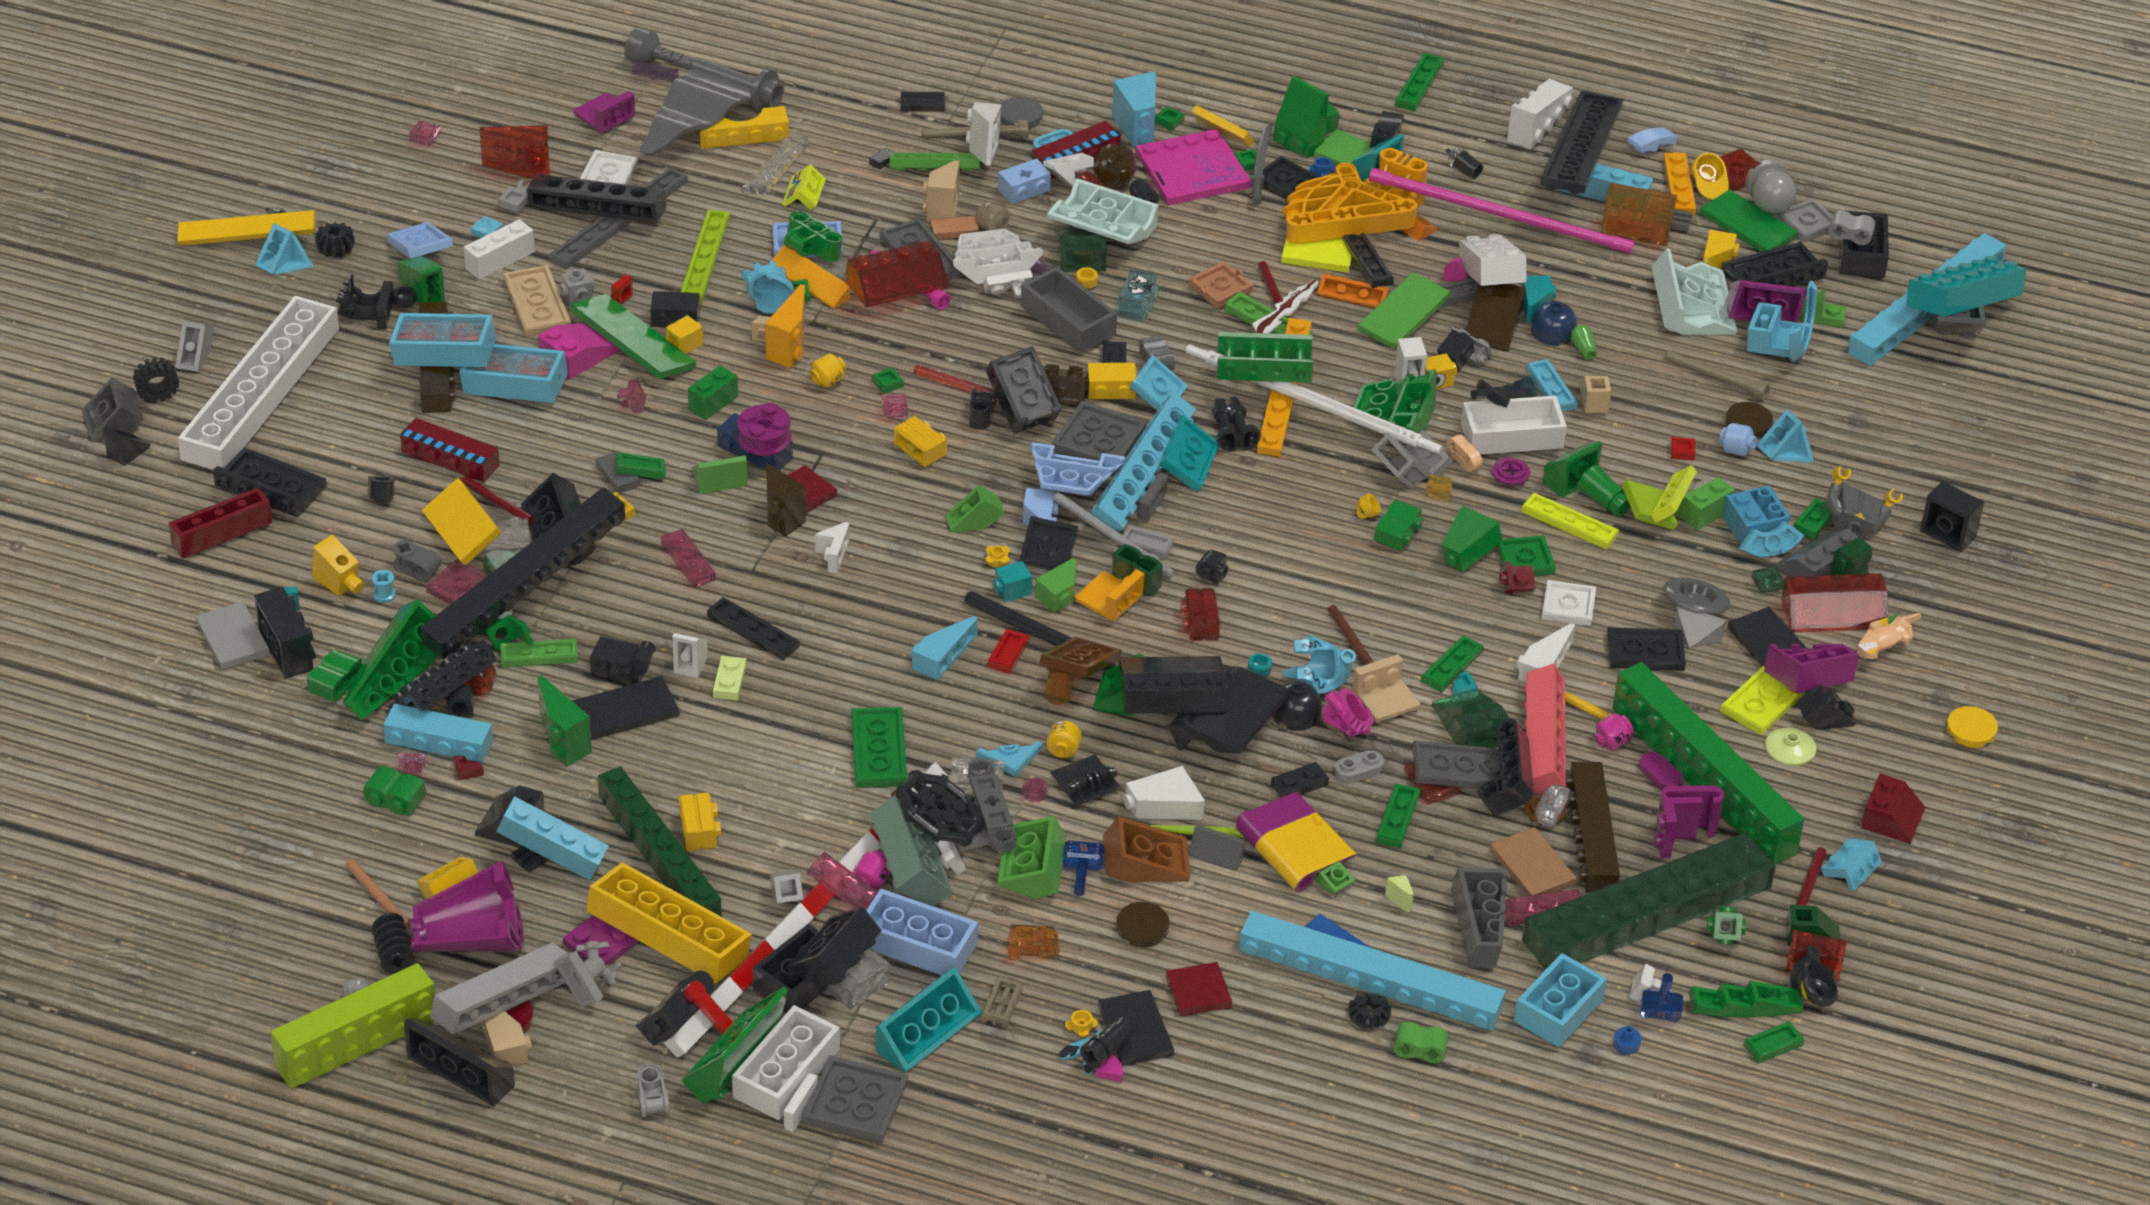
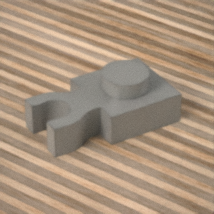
M521 179L517 183L516 188L509 187L498 198V206L518 213L529 202L525 180Z

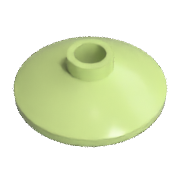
M1780 728L1767 736L1765 749L1772 759L1781 764L1800 766L1807 764L1814 758L1816 743L1804 731L1795 728Z

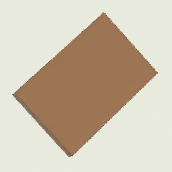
M1535 827L1490 844L1492 854L1505 869H1508L1509 875L1530 901L1576 885L1577 878Z

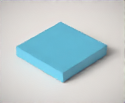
M1152 355L1144 364L1130 385V388L1153 408L1158 410L1160 405L1174 391L1181 396L1188 385Z

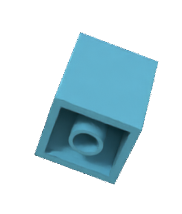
M1155 72L1115 80L1113 84L1112 117L1132 146L1150 143L1154 139Z

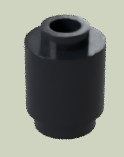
M1136 179L1130 184V196L1158 204L1159 195L1148 181Z

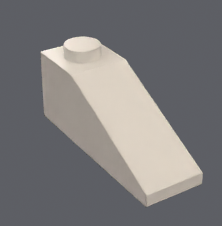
M1570 623L1529 646L1525 655H1520L1517 661L1516 669H1519L1518 680L1527 683L1528 672L1553 663L1559 668L1573 643L1575 625Z

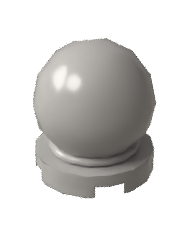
M1773 159L1761 161L1762 164L1749 170L1746 176V188L1753 198L1755 205L1763 212L1771 215L1783 213L1791 208L1796 199L1795 182L1791 178L1788 169L1780 161Z

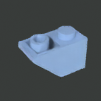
M1026 488L1023 504L1024 524L1028 526L1030 516L1057 521V517H1053V515H1058L1059 503L1053 500L1055 491Z

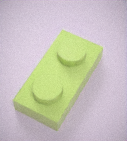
M721 656L713 688V698L738 701L747 666L746 658Z

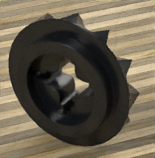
M1368 992L1364 996L1356 994L1355 999L1349 1002L1348 1015L1358 1026L1378 1028L1390 1020L1391 1006L1388 1005L1387 999H1381L1378 993L1375 996H1370ZM1366 1006H1371L1374 1010L1372 1015H1370Z

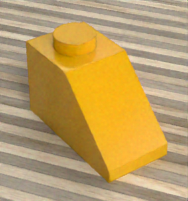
M1710 230L1703 263L1721 270L1723 262L1737 257L1740 245L1736 243L1737 234Z

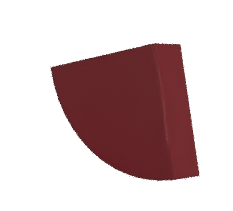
M453 756V764L458 780L484 776L483 766L478 761L466 760L465 756Z
M528 1000L506 1012L521 1025L523 1034L529 1030L533 1020V1007Z

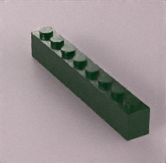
M619 766L599 774V798L663 884L722 917L720 896L624 769Z

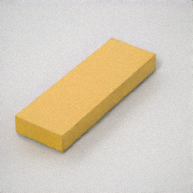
M1196 105L1191 111L1198 122L1214 130L1218 129L1220 133L1249 148L1254 143L1248 131Z

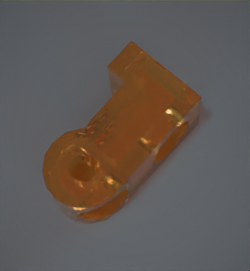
M1011 924L1007 940L1009 960L1020 961V956L1038 955L1046 959L1055 957L1060 951L1058 932L1053 927Z

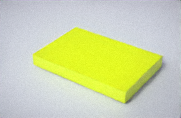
M1342 238L1300 244L1291 243L1286 239L1281 263L1349 273L1352 256Z
M1764 666L1720 706L1721 713L1761 736L1793 707L1797 700L1803 697L1805 691L1803 693L1790 691L1787 686L1764 672Z

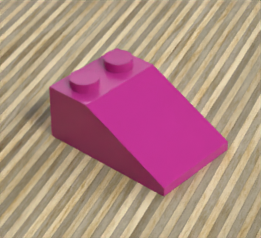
M586 323L555 325L538 335L539 349L565 351L568 379H572L620 351L618 347Z

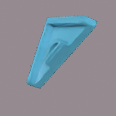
M1037 741L1034 745L1020 747L1019 744L999 746V749L988 751L979 748L976 751V758L980 760L985 759V761L989 760V763L992 762L994 767L1016 777L1042 750V743Z

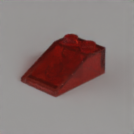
M548 125L480 127L482 166L525 178H534L536 174L550 175Z

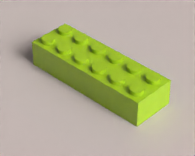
M417 963L270 1031L276 1070L290 1089L349 1061H353L368 1052L379 1049L385 1044L404 1037V1021L407 1018L427 1019L430 1022H435L430 1018L435 995L434 983Z

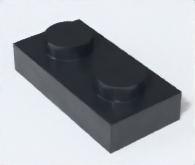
M1317 762L1271 778V786L1281 798L1294 792L1303 795L1329 784V777Z

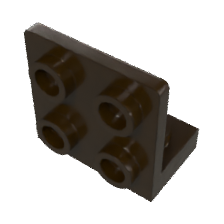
M1046 364L1043 368L1059 404L1078 406L1081 401H1084L1087 371H1083V367L1069 366V369H1059V365Z

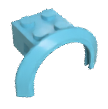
M1810 281L1807 287L1804 324L1782 321V305L1758 303L1748 328L1747 351L1776 355L1783 358L1789 357L1792 362L1805 355L1813 331L1817 304V286L1813 281Z

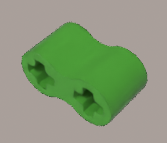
M1403 1022L1397 1029L1394 1052L1402 1058H1421L1430 1063H1440L1445 1058L1449 1035L1446 1030L1440 1027L1428 1028L1421 1027L1413 1022Z

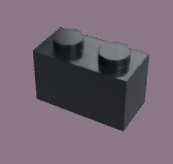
M653 291L650 308L651 327H667L687 315L694 321L699 322L700 293Z

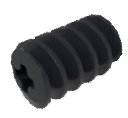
M387 913L378 917L373 922L371 930L382 968L389 973H397L412 966L415 962V956H413V949L411 948V942L406 931L404 918L398 913Z

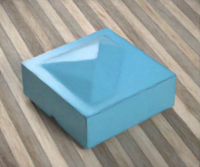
M483 216L471 227V234L482 238L503 228V223Z

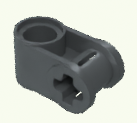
M401 540L393 546V553L396 556L394 561L395 570L414 577L419 581L427 582L442 565V559L439 554L433 550L416 545L411 541Z

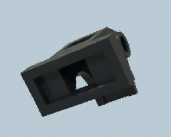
M351 274L349 281L344 279L342 285H345L346 288L342 287L336 299V303H339L337 313L349 319L377 321V329H387L394 303L393 281H383L382 288L375 294H364L361 289L355 287L354 275Z

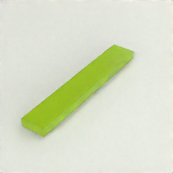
M707 210L680 291L700 293V304L703 303L730 220V212Z

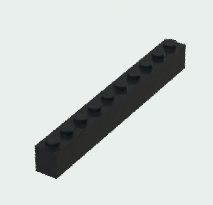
M605 487L601 488L420 627L422 643L443 660L450 654L457 652L465 642L475 638L487 625L493 624L505 611L511 610L523 597L529 596L536 587L543 582H547L554 573L561 568H565L572 559L579 554H583L589 546L597 540H601L612 528L619 526L625 519V503Z

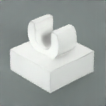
M1645 964L1634 977L1629 994L1630 999L1639 1002L1645 996L1648 999L1654 1000L1657 991L1661 992L1663 982L1660 979L1653 978L1655 968Z

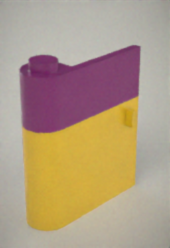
M1297 792L1250 811H1243L1236 819V829L1296 892H1302L1308 888L1314 881L1317 873L1339 861L1342 863L1356 856V853Z

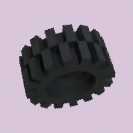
M154 357L152 362H149L147 359L144 360L145 365L140 363L138 369L134 370L133 380L141 399L144 397V400L147 402L151 399L152 403H156L157 399H160V402H164V397L170 399L172 398L171 393L176 394V388H179V378L171 361L167 360L165 362V359L161 357L157 361V358ZM155 377H165L158 383H148Z

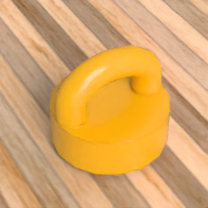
M1367 493L1360 497L1356 507V514L1360 519L1374 518L1380 514V504L1374 495Z

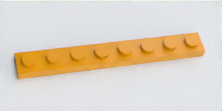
M1289 318L1285 334L1309 335L1312 321ZM1271 390L1261 430V439L1257 446L1258 454L1281 457L1294 398Z

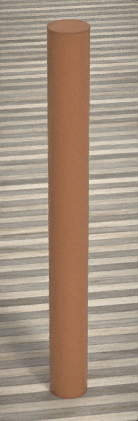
M349 859L345 864L348 870L387 913L401 914L404 918L406 930L409 929L411 925L406 916L354 859Z

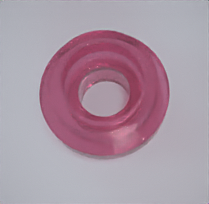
M1031 778L1023 783L1022 791L1029 801L1039 802L1047 795L1048 784L1042 779Z

